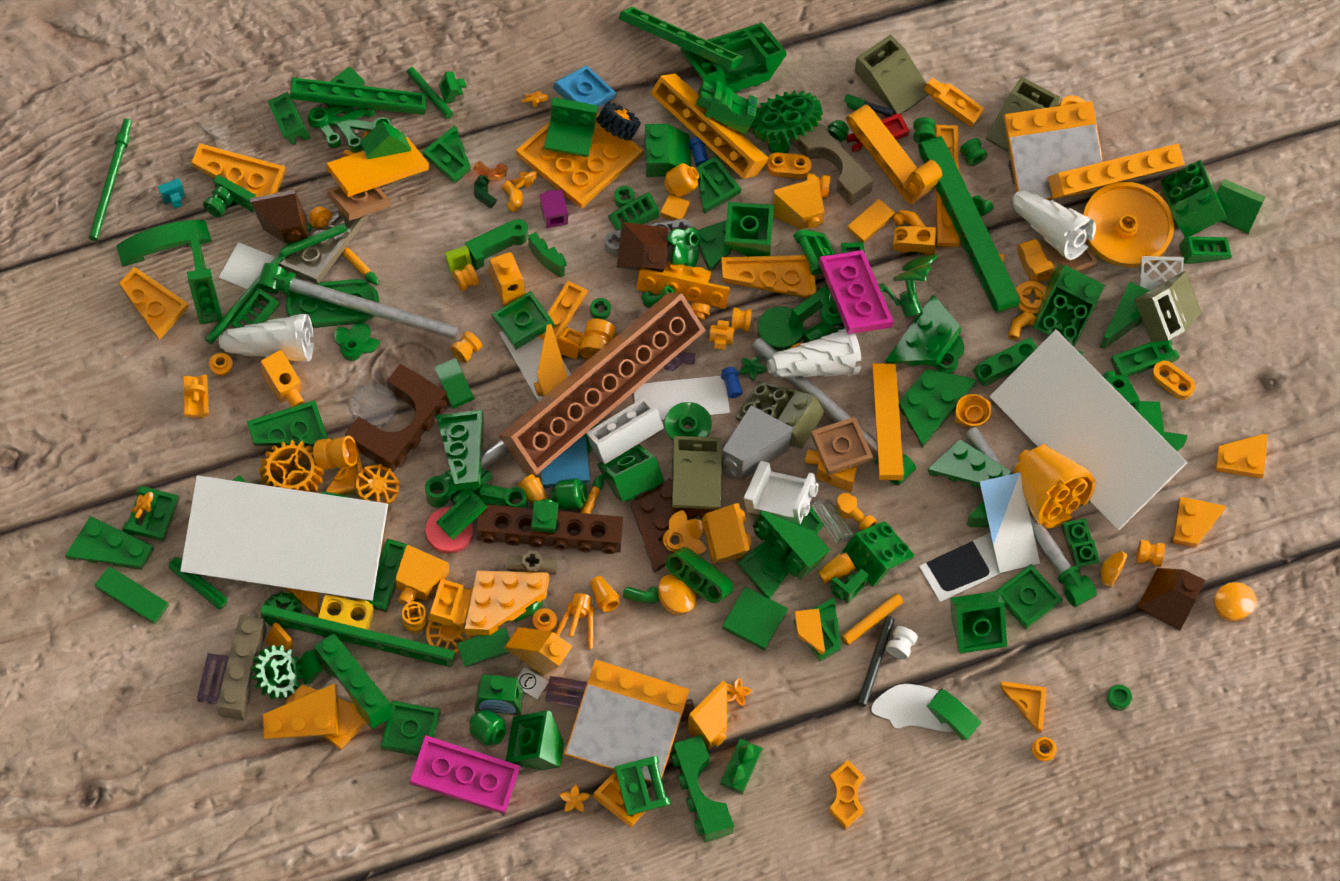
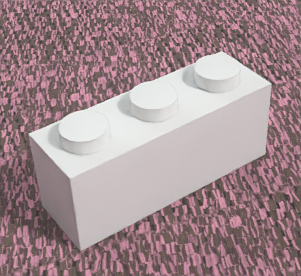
M644 397L586 432L593 453L606 464L664 429L658 409Z

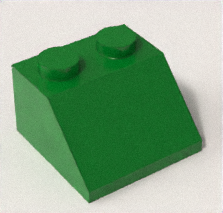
M645 124L646 177H666V173L682 163L691 167V154L688 146L690 144L689 134L669 124Z
M728 202L725 244L747 257L771 256L774 205Z
M640 444L606 464L603 462L597 464L613 494L622 502L631 501L638 494L654 490L659 484L665 482L656 457Z
M998 591L950 598L951 619L960 654L1007 647L1005 602Z

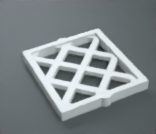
M1142 256L1141 272L1139 274L1140 283L1142 278L1150 279L1148 275L1153 270L1159 275L1154 281L1162 278L1166 282L1167 279L1164 275L1169 271L1175 276L1183 272L1184 257ZM1149 260L1159 261L1155 265H1153ZM1165 260L1174 262L1169 265ZM1147 262L1152 268L1145 273L1144 264ZM1163 262L1168 268L1161 273L1157 267ZM1177 263H1180L1179 273H1176L1173 269Z

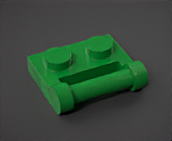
M809 230L797 231L793 237L796 243L800 244L806 256L811 274H823L819 265L820 257L835 254L826 235Z
M139 486L136 491L137 498L139 495L144 496L148 492L153 493V499L150 503L151 511H147L142 526L137 525L139 518L135 517L136 513L131 511L128 522L124 523L122 531L129 535H139L164 542L179 502V496Z
M658 756L614 767L627 816L671 805L669 797H666L658 764L660 762ZM648 767L657 799L650 802L641 768Z

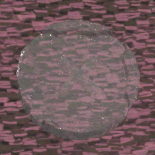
M367 384L354 392L350 400V411L354 420L361 417L375 427L381 426L382 428L394 419L397 413V399L387 386Z

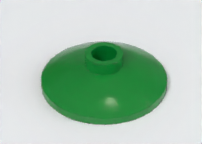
M679 403L673 406L665 417V430L672 440L674 436L708 437L711 432V416L703 406L697 403ZM690 425L692 429H684V426Z

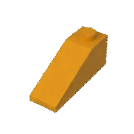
M552 324L546 327L537 382L534 383L537 396H542V398L567 378Z

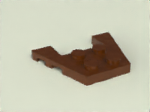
M671 478L631 503V508L654 573L665 567L666 558L670 555L660 540L663 539L664 533L669 530V520L673 514L684 510L687 520L694 519L697 516L702 520L706 513L718 510L672 507Z

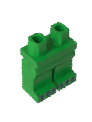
M703 81L697 95L699 97L696 105L706 109V117L711 119L713 116L717 121L746 135L756 117L758 98L749 95L748 99H745L735 94L729 87H723V83L719 81L716 82L715 86Z

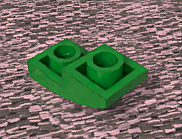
M537 232L528 235V246L537 260L553 274L559 277L565 276V266H567L563 254H558L555 246L548 249L546 241L543 238L540 239Z
M456 358L435 366V370L444 390L447 392V397L453 409L474 400V396Z
M1083 518L1062 523L1065 540L1075 566L1080 568L1100 563L1095 540L1091 539L1087 519Z
M507 628L499 629L490 636L479 635L457 643L464 666L468 668L485 660H493L511 653L504 648L510 639Z
M943 688L926 705L941 724L947 723L962 741L968 740L982 723L964 704Z

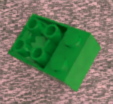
M1201 160L1189 164L1187 167L1160 180L1174 220L1185 237L1192 236L1227 218L1222 203Z
M1058 263L1046 288L1033 328L1049 336L1057 330L1075 347L1105 285L1064 264Z
M762 511L752 526L756 536L762 541L765 540L770 546L771 553L786 564L789 574L797 577L799 580L803 579L820 565L830 551L814 531L766 511Z

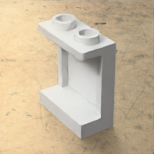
M760 461L744 496L746 511L757 515L762 511H766L792 523L801 524L803 517L809 513L812 497L817 495L818 483H816L813 473H809L807 478L803 479L771 471L770 463Z

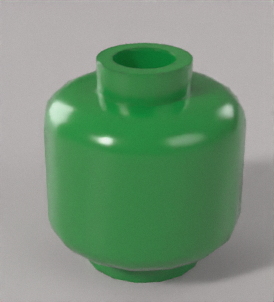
M578 478L559 480L555 485V489L551 491L552 501L558 502V507L562 511L580 509L588 501L587 486Z
M489 709L473 714L469 721L470 735L485 746L499 744L506 735L507 730L504 719Z

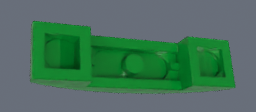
M187 220L164 224L125 239L116 245L122 267L145 261V255L184 244H189V247H192L189 229L197 228L200 244L212 242L206 221Z

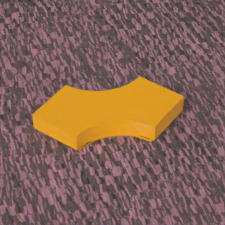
M848 759L829 776L835 787L836 799L828 812L845 830L864 814V809L858 801L857 791L865 777Z

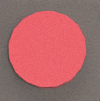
M451 507L438 509L430 515L426 522L425 533L428 543L435 550L445 554L462 551L470 544L473 538V523L469 524L454 540L436 523Z

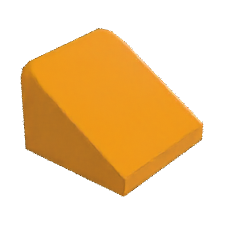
M566 327L557 341L560 354L577 359L580 354L581 342L585 337L584 333Z
M274 623L266 637V644L268 647L283 645L284 651L292 650L294 646L291 637L279 623Z

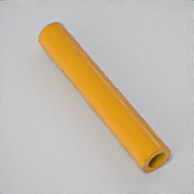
M897 593L845 632L841 636L842 641L849 646L903 604L902 597Z

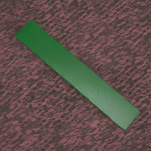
M629 7L620 12V20L732 70L742 64L743 57L635 7Z
M294 77L291 79L290 99L425 115V93Z

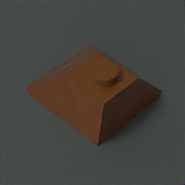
M295 190L250 198V203L263 230L284 243L298 242L308 238L307 216Z
M622 222L617 268L631 270L644 268L663 273L666 263L668 228Z
M1157 568L1137 609L1181 631L1206 580L1184 569Z

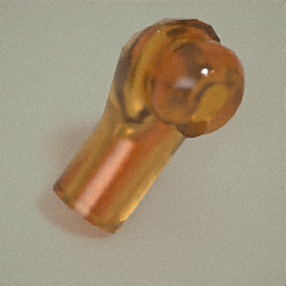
M478 161L474 165L473 170L479 175L486 176L489 181L503 180L507 176L508 168L505 164L501 163L496 165V168H489L481 161Z

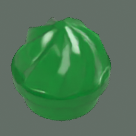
M835 120L828 125V131L834 139L841 142L847 139L849 127L844 121Z

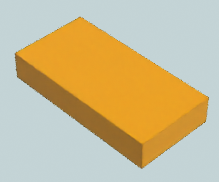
M878 199L847 226V230L860 242L865 243L893 219L895 212Z

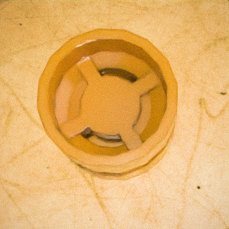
M588 320L584 331L585 337L579 349L581 356L589 360L614 339L616 327L606 320Z
M351 436L336 437L333 440L330 438L317 440L313 448L314 461L318 467L324 470L354 466L358 459L356 442Z

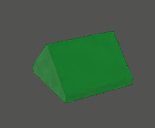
M1224 179L1220 184L1217 195L1227 218L1220 222L1249 234L1266 197Z

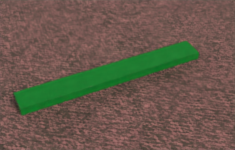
M264 604L261 609V618L266 623L274 624L277 622L282 627L323 637H328L335 633L340 641L442 666L452 667L455 655L453 650Z

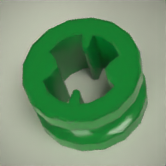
M628 186L618 187L614 193V202L619 208L635 198L633 189ZM621 195L623 197L628 195V200L626 198L625 201L621 200Z
M597 298L592 301L590 306L591 316L594 319H607L611 313L610 302L604 298ZM599 305L604 306L603 313H597Z

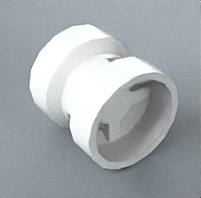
M897 626L893 632L894 638L888 642L886 651L898 659L907 660L911 653L910 648L915 645L918 636L906 627Z

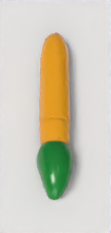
M346 247L342 253L347 260L365 276L368 282L378 286L379 280L376 274L371 272L353 251Z
M603 474L596 477L593 481L588 501L584 503L580 513H591L600 490L604 486Z

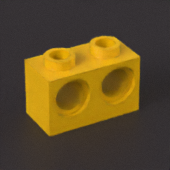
M325 594L318 618L370 630L374 616L373 604L363 599H356L354 601L346 599L345 596ZM333 609L340 610L338 615L333 616L329 614ZM358 614L364 616V618L359 621H355L352 619L355 615Z

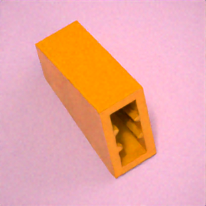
M518 627L504 648L544 676L560 666L572 646L554 632Z

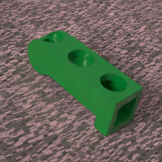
M516 219L465 242L475 270L484 267V259L513 245L524 244L528 239V225L525 221Z
M1030 337L987 358L973 369V372L982 386H988L998 379L1012 374L1037 349V346Z

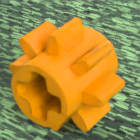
M718 320L717 325H711L709 342L715 343L714 349L725 350L726 344L732 345L734 328L729 327V321Z

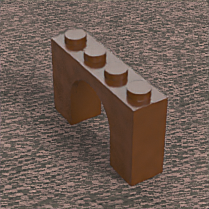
M401 363L387 380V387L390 393L408 403L415 410L416 414L411 424L400 431L386 432L358 417L345 433V436H351L355 440L357 449H359L361 454L377 464L391 468L392 472L397 467L403 466L410 450L416 449L421 441L420 437L425 431L429 432L433 427L436 415L443 414L448 407L447 392Z

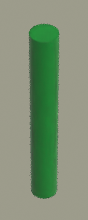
M410 67L407 70V74L447 119L451 118L454 114L416 69Z
M342 223L283 247L280 250L283 257H286L348 230L345 223Z

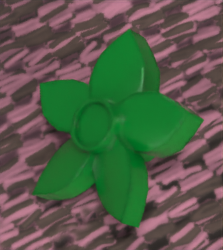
M759 356L752 358V361L742 358L744 367L740 369L739 374L749 373L750 379L755 381L757 374L767 372L765 366L760 364Z

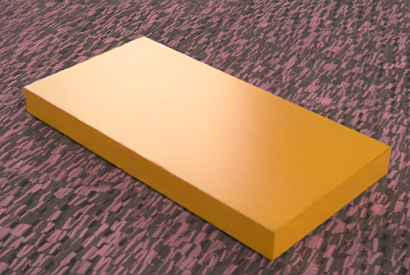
M406 137L411 147L409 152L367 159L364 152L361 151L326 163V169L346 196L350 197L429 170V163L411 140Z

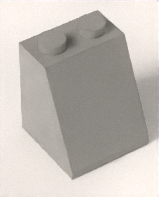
M751 405L722 450L721 470L729 478H737L742 481L756 472L760 461L770 463L789 450L793 427Z

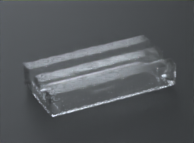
M830 499L815 500L811 504L836 543L849 542L852 539L853 533Z

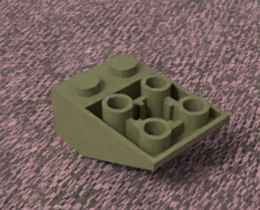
M891 34L857 57L855 73L895 114H903L929 96L924 90L927 84L905 48Z
M1021 77L1010 92L988 132L986 140L1009 151L1003 115L1056 107L1059 105L1060 96Z
M1186 271L1181 272L1135 299L1151 342L1171 340L1186 331L1202 313Z
M758 381L736 415V419L741 421L752 405L793 427L790 446L802 449L809 439L811 431L815 429L825 412L815 395Z
M674 436L672 449V507L721 508V438Z

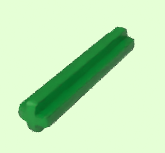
M174 557L169 562L170 570L217 609H222L227 604V598L199 574L181 572L182 560L180 558Z

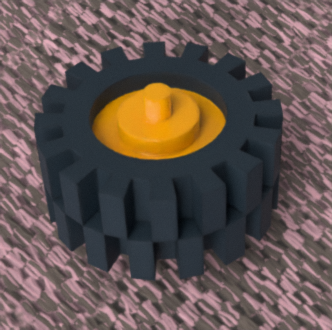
M610 102L604 105L597 117L598 124H601L600 126L605 128V131L611 132L613 136L617 135L618 138H623L627 141L633 138L641 123L639 118L635 117V114L628 112V109H623L621 105L617 106L616 103L611 104Z

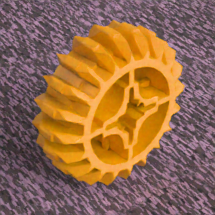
M291 440L290 445L286 446V443L282 441L281 448L273 445V453L266 451L265 456L267 459H261L262 467L259 468L261 484L306 492H317V485H322L321 476L324 475V469L316 465L313 448L310 445L305 448L304 443L301 441L296 446L295 442ZM301 460L305 461L311 467L310 471H306L305 468L301 466ZM273 472L278 473V476L282 477V484L272 477Z

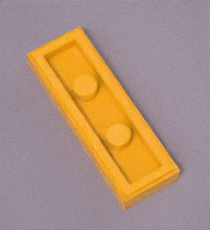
M568 280L548 311V315L555 324L553 331L556 341H558L564 329L568 327L588 294L587 289ZM545 334L540 335L538 338L544 340Z

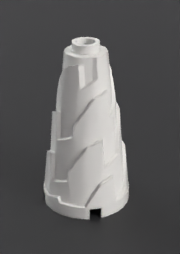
M1026 190L1018 191L1014 194L1012 203L1015 211L1030 223L1031 227L1041 234L1044 240L1063 257L1069 260L1075 259L1089 247L1084 243L1087 239L1092 241L1096 232L1094 220L1071 208L1067 209L1052 200L1049 201Z
M306 314L271 319L264 323L227 329L223 335L219 336V346L225 352L265 358L282 349L288 360L310 361L314 348V343H310V337H314L313 327L309 315Z
M846 329L838 330L836 333L800 344L798 347L774 353L771 355L770 360H767V370L769 374L780 378L859 374L861 366L855 367L856 362L861 361L859 343L855 334H848Z

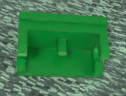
M288 91L267 101L285 139L287 138L291 144L295 145V138L298 136H302V139L305 141L311 138L294 100L290 99Z

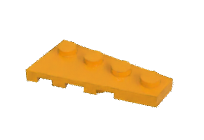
M200 143L192 159V166L213 178L220 175L255 194L256 197L276 194L286 173L285 166Z
M805 255L721 258L722 282L803 298H809L816 293L815 275L811 274L809 270L810 265Z

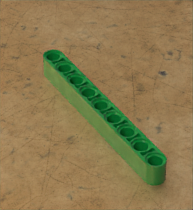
M938 136L919 142L918 148L923 162L926 163L929 160H934L942 171V177L935 185V188L993 310L999 313L1018 307L1020 304L1018 293L943 137Z

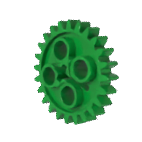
M794 90L789 95L786 91L783 96L776 94L775 99L767 98L768 103H760L761 108H757L756 117L751 124V128L757 139L761 138L762 142L768 139L769 144L776 140L777 144L782 140L788 143L790 138L797 140L799 135L805 137V132H812V126H818V121L822 120L821 115H823L820 100H817V96H812L810 92L805 95L804 91L797 94L796 90Z

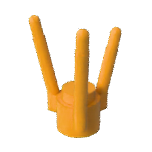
M583 593L573 595L572 602L568 603L567 610L555 634L560 636L570 614H572L574 617L569 636L573 637L578 619L585 618L588 615V648L592 649L593 613L595 608L591 606L592 598L589 595Z

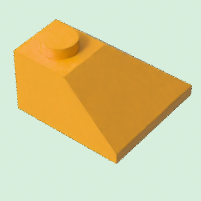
M817 178L774 190L772 205H774L775 218L799 229H812L823 224L825 211Z
M722 681L689 714L688 732L694 737L702 735L708 750L714 745L717 747L721 745L727 737V683L725 681Z

